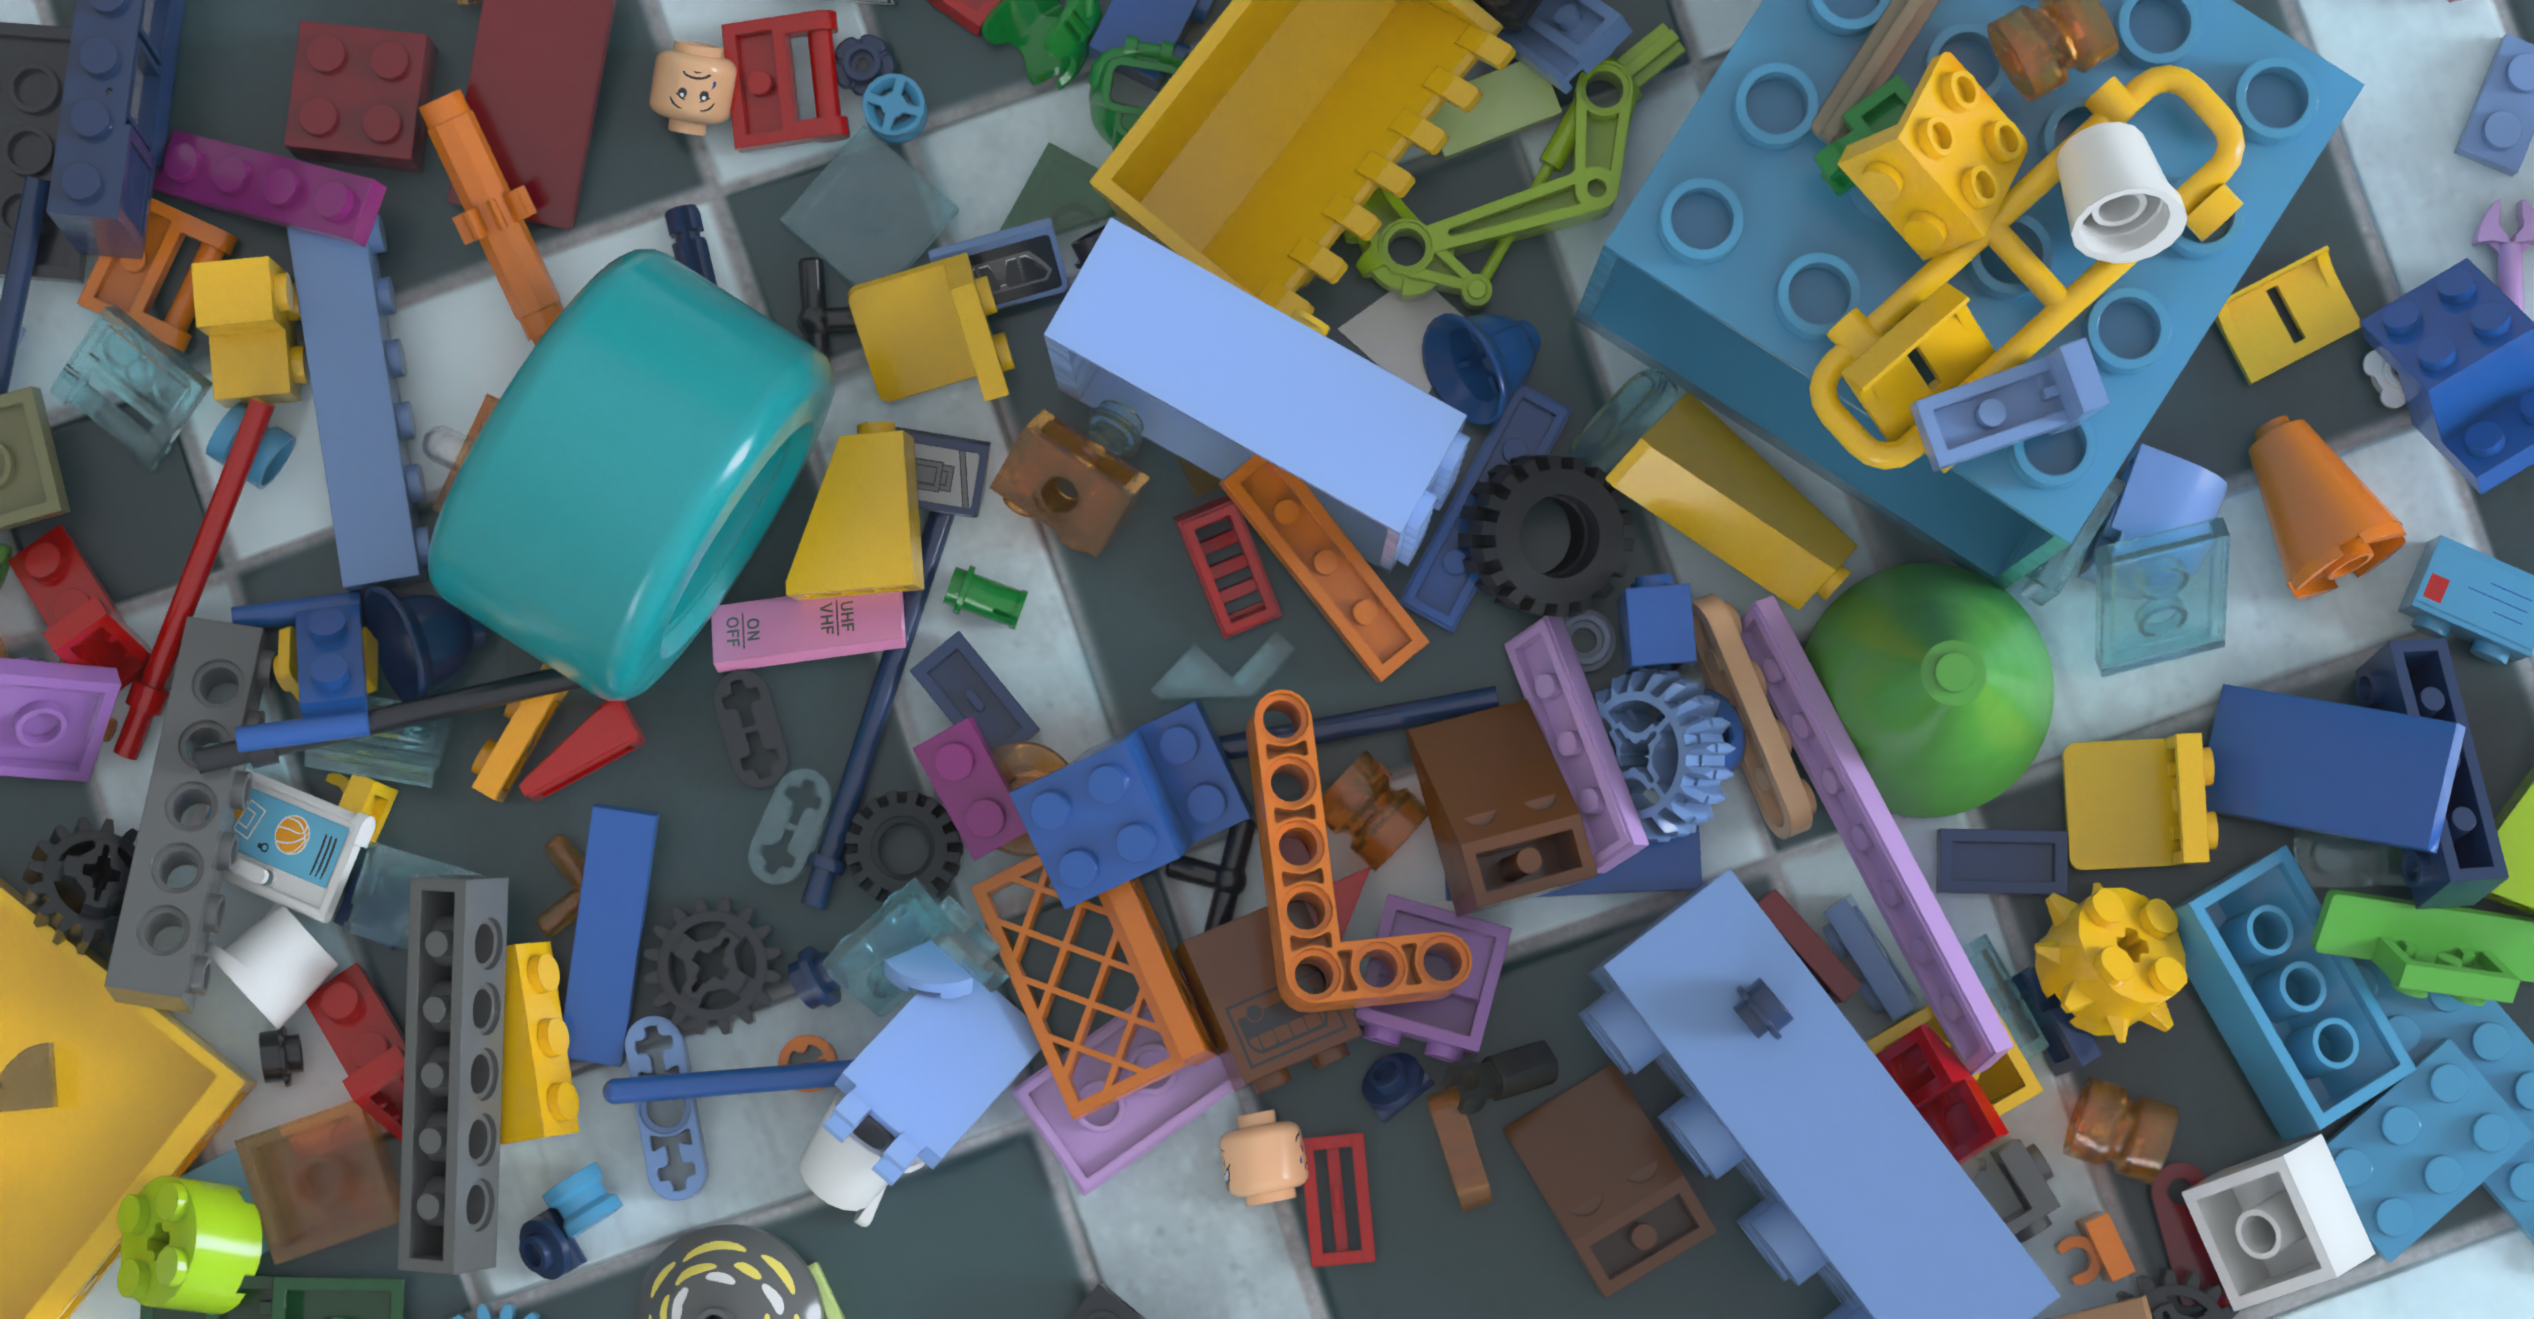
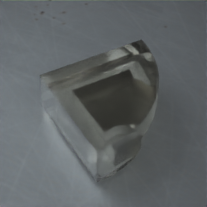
M41 1043L26 1048L6 1065L0 1074V1113L58 1107L54 1043Z

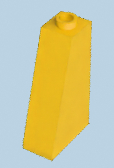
M1690 391L1638 440L1605 478L1614 488L1798 611L1815 593L1826 601L1851 574L1842 564L1858 545Z

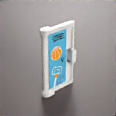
M246 768L245 771L252 773L250 800L246 810L237 809L232 833H238L239 836L237 859L231 872L223 871L222 880L328 924L335 912L360 848L367 849L376 826L375 818L363 812L354 813ZM198 804L190 826H197L206 821L212 807L207 804ZM188 865V866H191V867H193V868H195V869H198V867H196V866ZM272 872L273 880L269 885H267L266 882L268 880L269 873Z

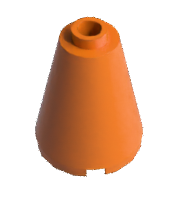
M2287 415L2280 416L2268 421L2254 432V437L2257 441L2249 448V456L2287 586L2291 589L2296 599H2309L2337 589L2339 587L2334 579L2343 577L2353 571L2357 578L2389 559L2405 544L2406 540L2403 536L2407 534L2402 527V523L2304 419L2290 421Z

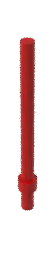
M256 397L250 398L142 678L135 677L125 701L130 708L113 749V752L119 756L137 760L154 716H161L170 695V689L166 685L179 654L187 616H194L275 409V405Z

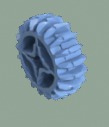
M1645 668L1639 669L1638 672H1632V675L1623 674L1618 678H1612L1611 688H1604L1602 691L1595 692L1598 712L1647 840H1650L1652 843L1669 842L1670 839H1676V837H1686L1689 834L1696 833L1697 824H1704L1706 821L1714 819L1711 804H1718L1727 799L1720 787V782L1735 775L1724 766L1725 755L1737 749L1723 741L1722 734L1731 722L1722 717H1715L1720 700L1712 698L1710 695H1704V683H1699L1694 679H1686L1685 674H1680L1678 671H1658V669ZM1656 707L1665 715V718L1661 722L1653 721L1647 712ZM1646 789L1655 790L1661 800L1653 804L1644 796L1643 792Z

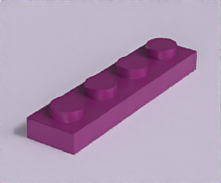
M174 130L164 155L163 169H159L152 189L169 198L366 247L387 187L371 178Z

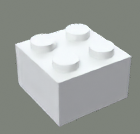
M2322 1134L2222 1169L2181 1192L2234 1312L2337 1278L2375 1254Z

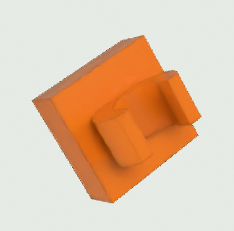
M2097 1211L2075 1221L2081 1236H2065L2054 1245L2057 1254L2069 1252L2077 1247L2086 1254L2087 1263L2084 1269L2068 1277L2071 1284H2088L2098 1274H2100L2103 1281L2115 1282L2136 1272L2108 1212Z

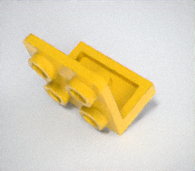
M1944 52L1931 59L1898 124L1847 145L1837 164L1919 257L1926 261L1986 236L2027 154L2028 145L2018 127L1983 90L1974 76L1963 67L1953 54Z
M967 252L861 283L849 290L847 296L849 307L878 395L882 400L888 402L896 401L976 376L985 402L1009 395L1004 372L1015 369L1005 332L995 335L992 333L987 316L998 313L992 289L987 276L975 279Z
M2202 733L2174 734L2161 739L2075 742L2063 749L2062 769L2066 831H2068V862L2072 868L2083 871L2192 866L2210 862L2209 850L2217 849L2219 834L2216 813L2214 811L2207 812L2205 786L2213 785L2215 767L2211 747H2203Z

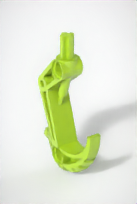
M1662 22L1617 59L1610 55L1587 75L1583 72L1580 73L1573 94V101L1538 159L1543 165L1527 190L1426 226L1400 198L1378 187L1363 206V208L1376 215L1382 222L1376 234L1369 241H1364L1346 230L1343 231L1346 243H1358L1363 253L1355 265L1363 278L1372 277L1384 289L1401 294V301L1418 300L1432 294L1434 291L1460 295L1461 302L1469 309L1478 310L1484 308L1490 302L1493 292L1490 280L1512 242L1596 221L1607 216L1613 209L1620 188L1626 139L1636 103L1643 99L1640 88L1686 52V49L1679 42V37ZM1600 80L1610 82L1617 88L1620 100L1617 104L1607 108L1595 106L1586 95L1587 86ZM1572 153L1571 173L1548 182L1553 171L1561 172ZM1399 237H1410L1421 244L1424 256L1414 265L1403 266L1397 264L1391 258L1388 252L1389 245ZM1495 246L1480 274H1472L1455 258V256Z

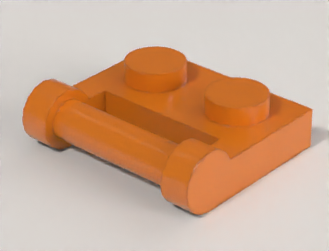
M151 198L143 258L131 259L99 256L77 304L170 348L185 353L192 338V335L187 332L195 317L191 265L165 320L161 321L148 314L185 236L201 243L192 263L221 261L224 254L231 256L238 238L216 226Z

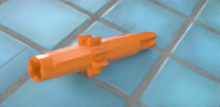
M458 89L419 107L420 113L428 127L427 132L465 212L452 217V220L464 245L479 240L516 320H519L528 341L532 340L536 346L564 310L560 302L561 297L524 221L525 218L537 213L524 185L510 191L473 110H470L461 89Z

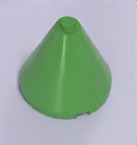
M1911 563L1881 570L1865 577L1841 594L1824 611L1806 641L1803 651L1890 814L1911 818H1939L1956 815L1983 805L2002 794L2022 776L2037 756L2045 740L2053 712L2054 678L2051 660L2044 640L2035 623L2019 602L2007 591L1977 573L1964 568L1939 563Z

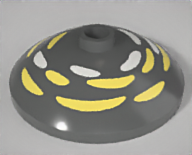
M739 1224L708 1226L686 1234L670 1244L648 1269L637 1295L634 1319H710L712 1315H718L722 1319H825L823 1300L818 1284L799 1254L787 1243L769 1232Z

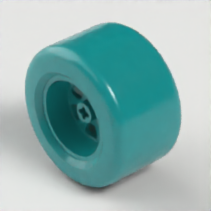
M635 249L616 258L601 269L578 292L549 327L504 391L468 452L442 506L429 546L428 573L434 589L454 607L595 696L607 701H626L642 694L672 666L705 626L745 569L786 502L814 448L832 403L835 385L834 371L829 359L816 347L664 252L656 249Z

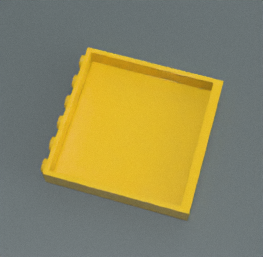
M0 878V1319H69L121 1254L123 1232L118 1226L117 1215L123 1199L129 1194L138 1195L146 1184L157 1177L183 1176L257 1084V1081L169 1011L115 1002L104 986L109 964L89 948L84 955L77 954V939L68 936L58 946L54 944L52 940L57 928L51 923L36 928L33 921L39 908L37 906L24 905V896Z

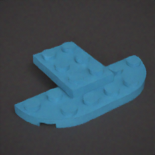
M2352 958L2417 1069L2385 1089L2325 1141L2373 1249L2384 1262L2391 1263L2480 1184L2534 1245V1044L2496 1001L2486 1000L2483 1006H2474L2460 1002L2448 994L2429 992L2426 998L2411 997L2395 990L2390 984L2391 980L2372 960Z

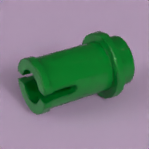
M970 565L968 571L956 567L943 603L954 606L953 613L959 615L962 609L1009 626L1008 628L1015 630L1028 591L1023 589L1021 591L974 573L976 569L974 566Z

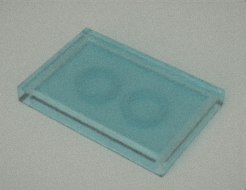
M2223 517L2096 548L2095 661L2102 677L2225 647L2230 533Z

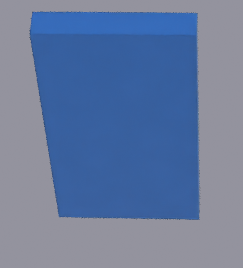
M2223 684L2208 745L2213 752L2215 775L2213 785L2205 786L2207 812L2214 811L2216 814L2437 854L2466 727L2456 722Z

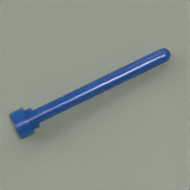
M855 1059L610 1079L604 1084L602 1093L604 1099L611 1104H626L837 1087L834 1085L835 1082Z

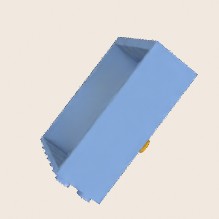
M1112 217L1107 222L1044 333L1058 390L1219 480H1223L1253 454L1267 460L1301 479L1366 562L1388 574L1391 573L1397 561L1406 566H1409L1426 536L1433 508L1440 511L1460 472L1459 469L1465 456L1464 453L1471 439L1462 433L1467 417L1466 414L1327 338L1326 335L1330 327L1318 318L1297 308L1289 317Z

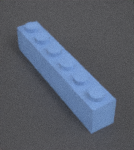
M378 214L366 247L287 228L343 588L350 592H366L371 586L391 588L429 581L427 570L428 552L432 531L430 526H420L417 502L426 501V487L422 468L419 463L411 464L407 440L416 438V424L410 401L401 402L397 378L406 376L407 369L401 340H391L387 315L397 313V304L390 276L381 278L378 253L387 252V240L381 215Z

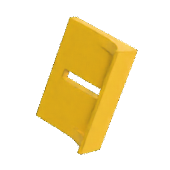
M2328 245L2230 295L2215 318L2220 332L2249 385L2361 328L2359 323L2361 320L2332 266ZM2274 287L2276 288L2303 340L2297 343L2293 342L2266 291Z
M1947 282L1841 372L1847 384L1888 442L1900 438L1916 424L1909 407L1912 403L1957 387L1996 352L1967 306V303L1970 301L1969 297ZM1915 348L1935 377L1928 385L1908 357V354Z

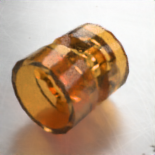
M2038 0L2036 9H2032L2027 5H2020L1990 22L1987 26L1989 41L2002 69L2017 91L2028 102L2033 103L2067 84L2068 70L2074 69L2080 73H2086L2114 57L2119 52L2115 30L2099 0Z
M1366 750L1322 795L1326 827L1335 835L1347 832L1351 836L1350 849L1376 872L1428 817L1425 804L1407 787L1395 790L1391 786L1392 773Z
M2089 1077L2073 1109L2065 1135L2063 1154L2095 1166H2101L2107 1160L2112 1161L2115 1173L2152 1185L2161 1171L2169 1152L2177 1125L2178 1107L2145 1095H2141L2135 1101L2128 1100L2126 1088L2095 1077Z

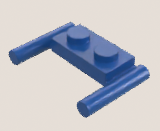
M360 591L231 607L232 623L260 628L296 624L299 705L302 714L301 719L235 727L236 744L239 753L370 736L363 603Z

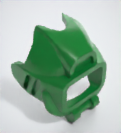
M1001 0L984 20L982 33L985 40L989 43L1003 44L1008 42L1018 50L1025 61V70L1032 85L1040 84L1062 73L1061 77L1056 80L1060 91L1074 80L1084 66L1090 53L1089 44L1096 32L1095 27L1102 18V11L1098 0H1066L1065 8L1059 4L1058 0Z
M1127 35L1125 46L1112 48L1102 53L1091 66L1089 78L1091 118L1099 135L1112 147L1113 151L1147 109L1145 107L1119 103L1112 99L1111 93L1115 69L1119 65L1167 72L1174 75L1185 61L1173 54L1175 42L1162 41V44L1139 41V36Z

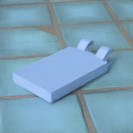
M958 956L956 957L973 977V993L957 998L943 999L941 998V993L920 990L843 1071L834 1084L846 1096L832 1111L834 1113L825 1121L822 1127L839 1142L843 1143L869 1114L889 1131L896 1139L885 1150L882 1158L873 1166L872 1170L890 1186L900 1178L917 1157L933 1170L1042 1050L1027 1016Z

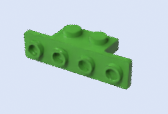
M2331 889L2326 893L2310 942L2311 946L2318 953L2372 960L2391 980L2390 984L2395 990L2416 998H2426L2429 992L2448 994L2460 1002L2474 1006H2483L2486 1000L2513 1003L2520 981L2534 983L2533 917L2463 907L2416 910L2414 900Z

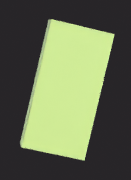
M1519 61L1507 66L1503 70H1496L1467 81L1477 87L1483 94L1481 100L1471 112L1466 113L1445 102L1430 122L1444 130L1449 136L1448 142L1440 151L1443 160L1446 161L1558 118L1562 115V109L1552 84Z

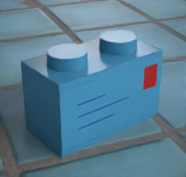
M2442 535L2427 541L2398 609V612L2414 618L2411 627L2433 638H2446L2447 640L2449 634L2468 641L2472 643L2470 652L2473 655L2493 664L2506 666L2508 660L2516 662L2530 657L2534 649V575Z

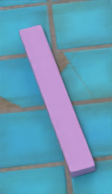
M1775 596L1758 600L1740 619L1742 624L1741 639L1750 660L1756 662L1764 674L1767 684L1766 697L1777 718L1787 729L1795 752L1957 1058L1972 1076L1988 1070L2013 1048L2014 1044Z

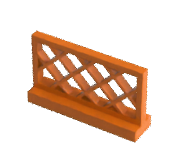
M1038 854L970 887L1072 1119L1078 1120L1189 1065L1198 1066L1219 1056L1139 877L1099 894L1098 896L1103 907L1090 903L1091 898L1077 904L1063 941L1033 931L1045 896L1049 895L1059 899L1056 890L1049 888L1051 880ZM1042 871L1038 883L1025 879ZM1013 884L1035 890L1022 926L1003 920L991 895ZM1087 909L1107 916L1114 930L1105 956L1074 945ZM1006 928L1019 933L1015 946H1013ZM1030 937L1060 948L1048 984L1027 977L1021 964ZM1120 946L1129 965L1115 960ZM1071 952L1102 963L1089 999L1058 988ZM1113 967L1133 974L1140 988L1131 1014L1100 1003ZM1032 986L1045 990L1040 1004ZM1056 995L1086 1005L1073 1042L1053 1035L1047 1023V1017ZM1146 1004L1155 1023L1141 1018ZM1097 1010L1128 1021L1115 1057L1084 1046ZM1138 1025L1160 1033L1170 1055L1169 1058L1146 1069L1126 1062ZM1057 1044L1070 1048L1066 1063ZM1081 1053L1112 1064L1103 1090L1083 1100L1072 1079ZM1123 1068L1136 1072V1074L1118 1082Z

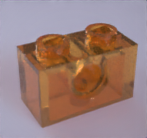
M1043 409L1024 427L989 488L1001 495L1004 503L1012 511L1024 517H1035L1055 530L1057 537L1068 547L1079 552H1089L1097 557L1117 535L1150 477ZM1056 477L1069 480L1077 490L1078 499L1064 495L1058 488Z

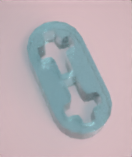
M804 768L792 770L782 777L773 792L750 844L748 853L749 865L752 871L765 883L782 886L791 884L799 879L807 867L810 853L814 851L828 820L834 802V795L827 779L816 771ZM807 780L816 783L814 794L822 799L821 805L817 810L806 808L797 826L789 823L795 808V803L787 797L789 789L792 786L802 789ZM785 829L794 832L788 845L787 852L796 857L795 863L791 869L781 866L775 875L767 872L769 861L761 856L762 849L765 845L776 847Z

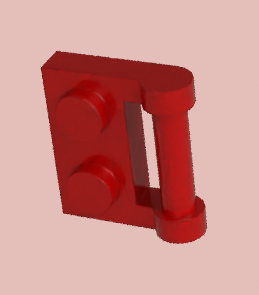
M815 10L721 25L725 58L732 61L737 68L730 109L735 150L745 153L813 142H836L850 138L848 117L841 116L832 35L838 32L836 11ZM808 37L816 118L800 120L791 45V38Z

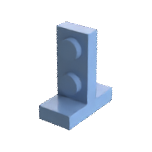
M2085 337L2059 346L2045 357L1920 399L1909 407L1932 470L1935 472L2048 432L2052 436L2075 428L2109 406L2110 401Z

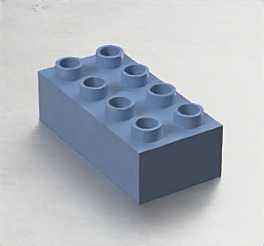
M1731 869L1703 882L1697 889L1681 899L1587 972V975L1603 995L1578 1013L1586 1028L1624 1075H1627L1630 1071L1636 1074L1654 1060L1682 1097L1657 1116L1658 1120L1681 1152L1704 1178L1711 1175L1717 1180L1734 1166L1738 1169L1762 1200L1737 1219L1738 1224L1765 1261L1784 1282L1790 1278L1799 1286L1816 1272L1819 1274L1841 1303L1823 1319H2032L2061 1297ZM1760 977L1794 1018V1020L1779 1031L1782 1038L1777 1040L1768 1031L1758 1039L1733 1009L1735 1005L1743 1000L1736 990L1739 985L1746 989Z

